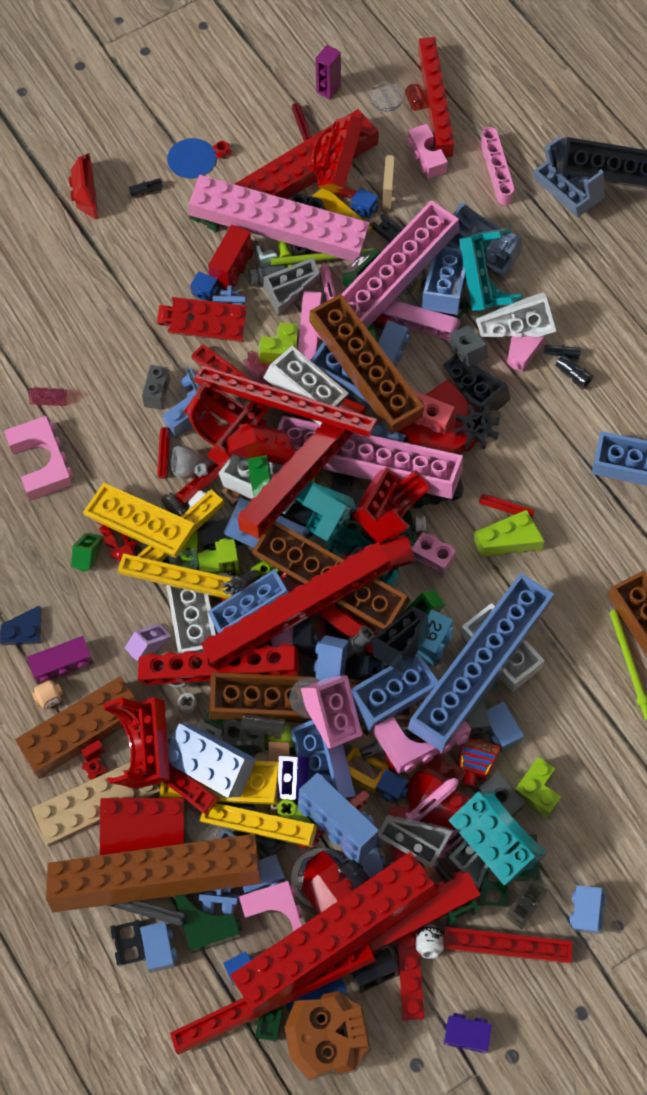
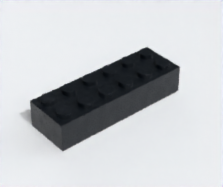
M571 137L561 138L555 174L590 179L602 169L605 182L647 189V150Z

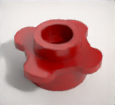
M219 141L213 146L217 158L232 154V150L229 149V143L226 141Z
M94 756L92 760L82 764V769L87 772V777L90 780L99 777L106 771V767L100 763L98 756Z

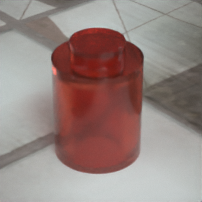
M408 85L405 89V95L413 111L423 109L427 105V101L420 85Z

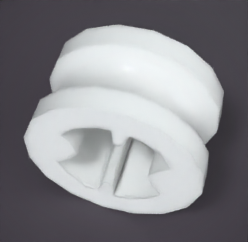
M415 516L416 533H419V531L426 533L425 516H422V518Z
M184 693L178 699V705L183 712L190 713L195 710L197 702L191 693ZM184 700L190 701L191 706H183Z

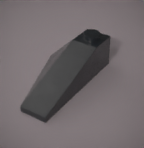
M457 354L443 365L467 400L480 409H485V406H489V410L498 411L511 400L506 383L475 365L469 367L464 361L462 362Z

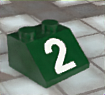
M381 250L366 251L360 257L358 256L354 263L346 267L342 272L343 285L348 288L381 253Z

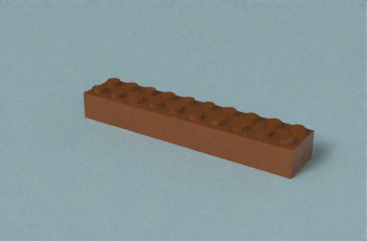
M212 673L210 679L209 719L288 723L309 722L312 718L306 710L301 688L319 682V680H315L316 677ZM348 678L350 688L352 689L367 679ZM414 705L394 716L399 727L409 726L410 719L414 715ZM358 716L360 725L365 726Z
M250 834L50 862L47 867L46 901L53 913L261 884L259 846L256 835Z

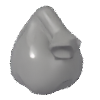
M180 445L174 447L171 469L176 477L188 479L195 474L199 477L208 475L207 469L210 466V461L187 446Z

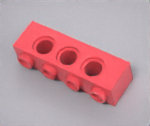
M413 390L424 405L423 417L414 423L429 427L434 432L445 434L454 416L455 407Z

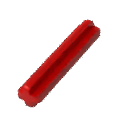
M168 427L160 428L157 475L160 479L168 477L170 429Z
M484 493L479 499V504L513 515L525 510L528 511L531 519L534 515V509Z

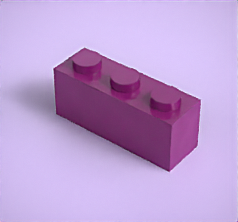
M326 45L315 58L316 93L331 99L341 87V52L336 48Z
M83 636L27 657L37 684L52 680V678L58 676H67L71 671L85 669L93 663Z

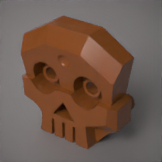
M340 991L323 994L321 999L294 1002L285 1025L290 1059L306 1078L312 1081L335 1071L339 1075L356 1072L362 1061L371 1051L363 1006L352 1001ZM320 1015H325L326 1019L323 1023L318 1021ZM345 1025L347 1027L348 1038L338 1034L344 1028ZM331 1049V1056L326 1057L324 1051Z

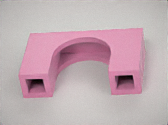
M46 416L4 430L12 454L33 447H42L51 452V459L44 468L21 477L29 500L72 486L70 478H73L70 467H65L64 463L68 461L64 451L61 453L59 451V447H62L58 436L54 437L55 427L52 421L48 422Z
M394 717L375 725L374 729L375 737L398 774L404 771L406 773L412 771L417 764L429 762L436 754L448 752L457 743L458 745L465 743L469 739L471 728L465 721L444 751L441 752L429 743H417L407 738Z
M288 881L239 896L245 917L268 910H277L289 918L293 931L301 927L299 918L303 917L300 905L295 906L293 897L297 896L294 885H289Z

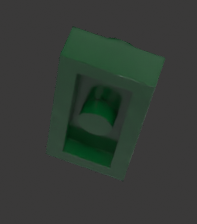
M283 1005L258 1018L255 1038L277 1042Z

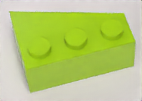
M527 510L475 531L473 540L482 557L506 555V553L511 552L524 553V551L532 550L537 552L542 551L544 540Z

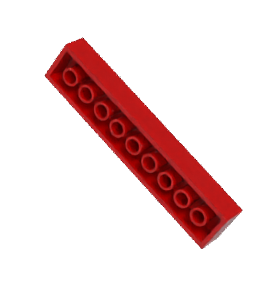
M359 109L347 116L352 115L364 120L362 126L372 129L373 133L371 137L365 135L358 138L353 159L376 146L379 140V130ZM326 129L236 182L235 185L284 199H289L318 181L313 169L312 155L317 139ZM335 142L331 148L330 157L335 151Z
M410 851L236 970L230 976L249 1008L258 1019L436 896L438 892L435 884Z

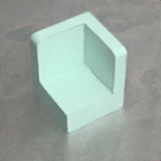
M256 246V256L260 268L271 266V258H278L274 250L261 252L260 246Z

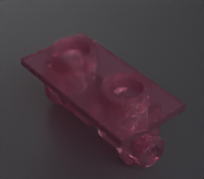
M253 350L249 351L247 359L243 360L253 380L265 385L267 380L264 379L268 368L266 364L259 363L256 352Z
M34 386V388L28 389L30 404L66 406L65 397H67L68 392L64 388H51V390H48V388Z

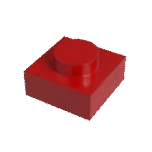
M97 740L87 743L81 752L87 762L92 760V757L100 756L105 750L100 741Z

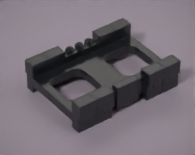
M139 919L134 922L110 926L112 939L115 940L117 950L115 952L117 966L146 960ZM133 926L134 937L121 939L120 929ZM137 947L138 957L126 961L124 949Z

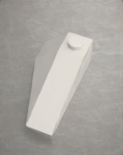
M544 292L476 319L481 337H541L556 332L548 300Z

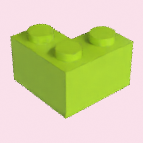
M279 322L276 338L261 336L258 346V363L272 364L291 346L297 349V324Z
M221 539L219 542H215L216 550L208 549L197 553L200 571L216 575L220 572H235L237 576L240 575L234 539Z
M537 757L515 791L526 801L525 804L548 819L559 803L561 796L545 786L553 775L555 768Z

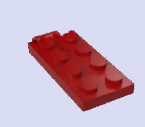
M172 297V307L159 305L157 324L170 326L168 328L169 334L243 342L247 306ZM193 314L194 319L188 320V315Z

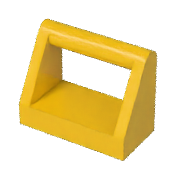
M354 746L346 757L351 780L354 784L375 794L379 780L385 769L389 770L390 766L375 757L365 760L367 763L382 770L378 777L373 780L349 766L354 756L362 759L361 754L363 753H360L359 748Z

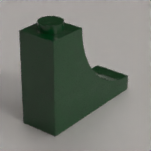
M184 894L175 896L179 912L186 915V922L183 927L192 954L241 938L239 932L243 931L240 919H235L234 914L224 916L206 914L195 908Z

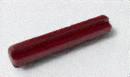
M293 103V114L303 141H306L312 137L300 103Z

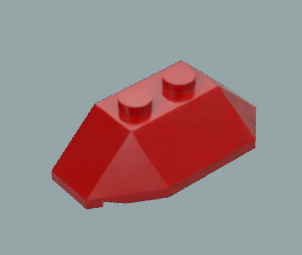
M86 153L78 157L71 168L72 177H69L70 187H73V191H70L71 200L75 201L76 207L94 219H99L90 153Z
M245 423L226 440L228 452L231 455L246 458L267 455L270 463L284 465L297 451L289 436L281 430Z
M415 772L407 785L409 790L406 794L411 811L444 782L433 776ZM455 790L422 818L421 821L452 828L454 831L456 828L450 823L449 819L471 798ZM433 798L421 809V811L426 810L432 803L436 801V799Z
M324 850L306 862L301 891L318 914L355 890L349 880L339 870L336 862Z

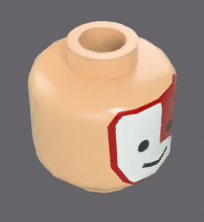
M48 680L34 688L35 692L32 695L38 708L42 707L47 710L61 703L60 695H63L59 683L55 685L52 680Z

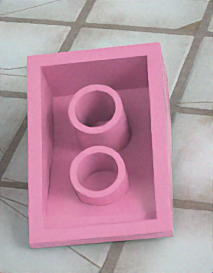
M332 676L301 688L306 710L328 748H333L362 736L347 676Z

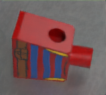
M472 738L461 744L458 773L466 775L464 786L476 788L478 779L487 780L498 756L500 746Z

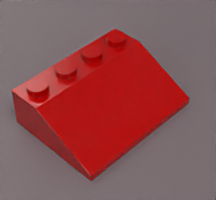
M100 798V855L184 844V798Z

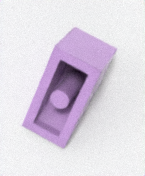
M158 623L135 631L125 649L132 658L139 661L140 656L155 653L172 636Z

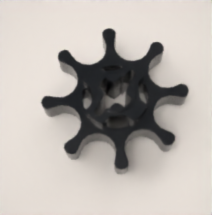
M470 404L468 406L469 416L464 417L459 413L456 414L455 421L462 423L463 427L455 428L454 435L457 437L463 434L468 437L465 441L466 448L469 447L472 441L476 440L481 443V448L485 449L487 444L485 441L486 437H492L494 440L498 439L499 432L493 431L491 427L498 426L500 418L489 419L486 416L489 413V406H485L482 413H476L473 410V405Z

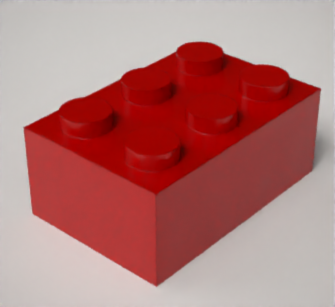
M232 224L208 264L209 275L218 279V286L222 290H227L228 285H232V288L237 285L240 273L245 271L248 259L252 258L254 253L251 231Z

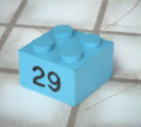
M431 610L428 615L430 633L421 645L418 653L425 663L434 666L436 661L440 662L442 659L445 645L450 644L454 627H452L453 619Z

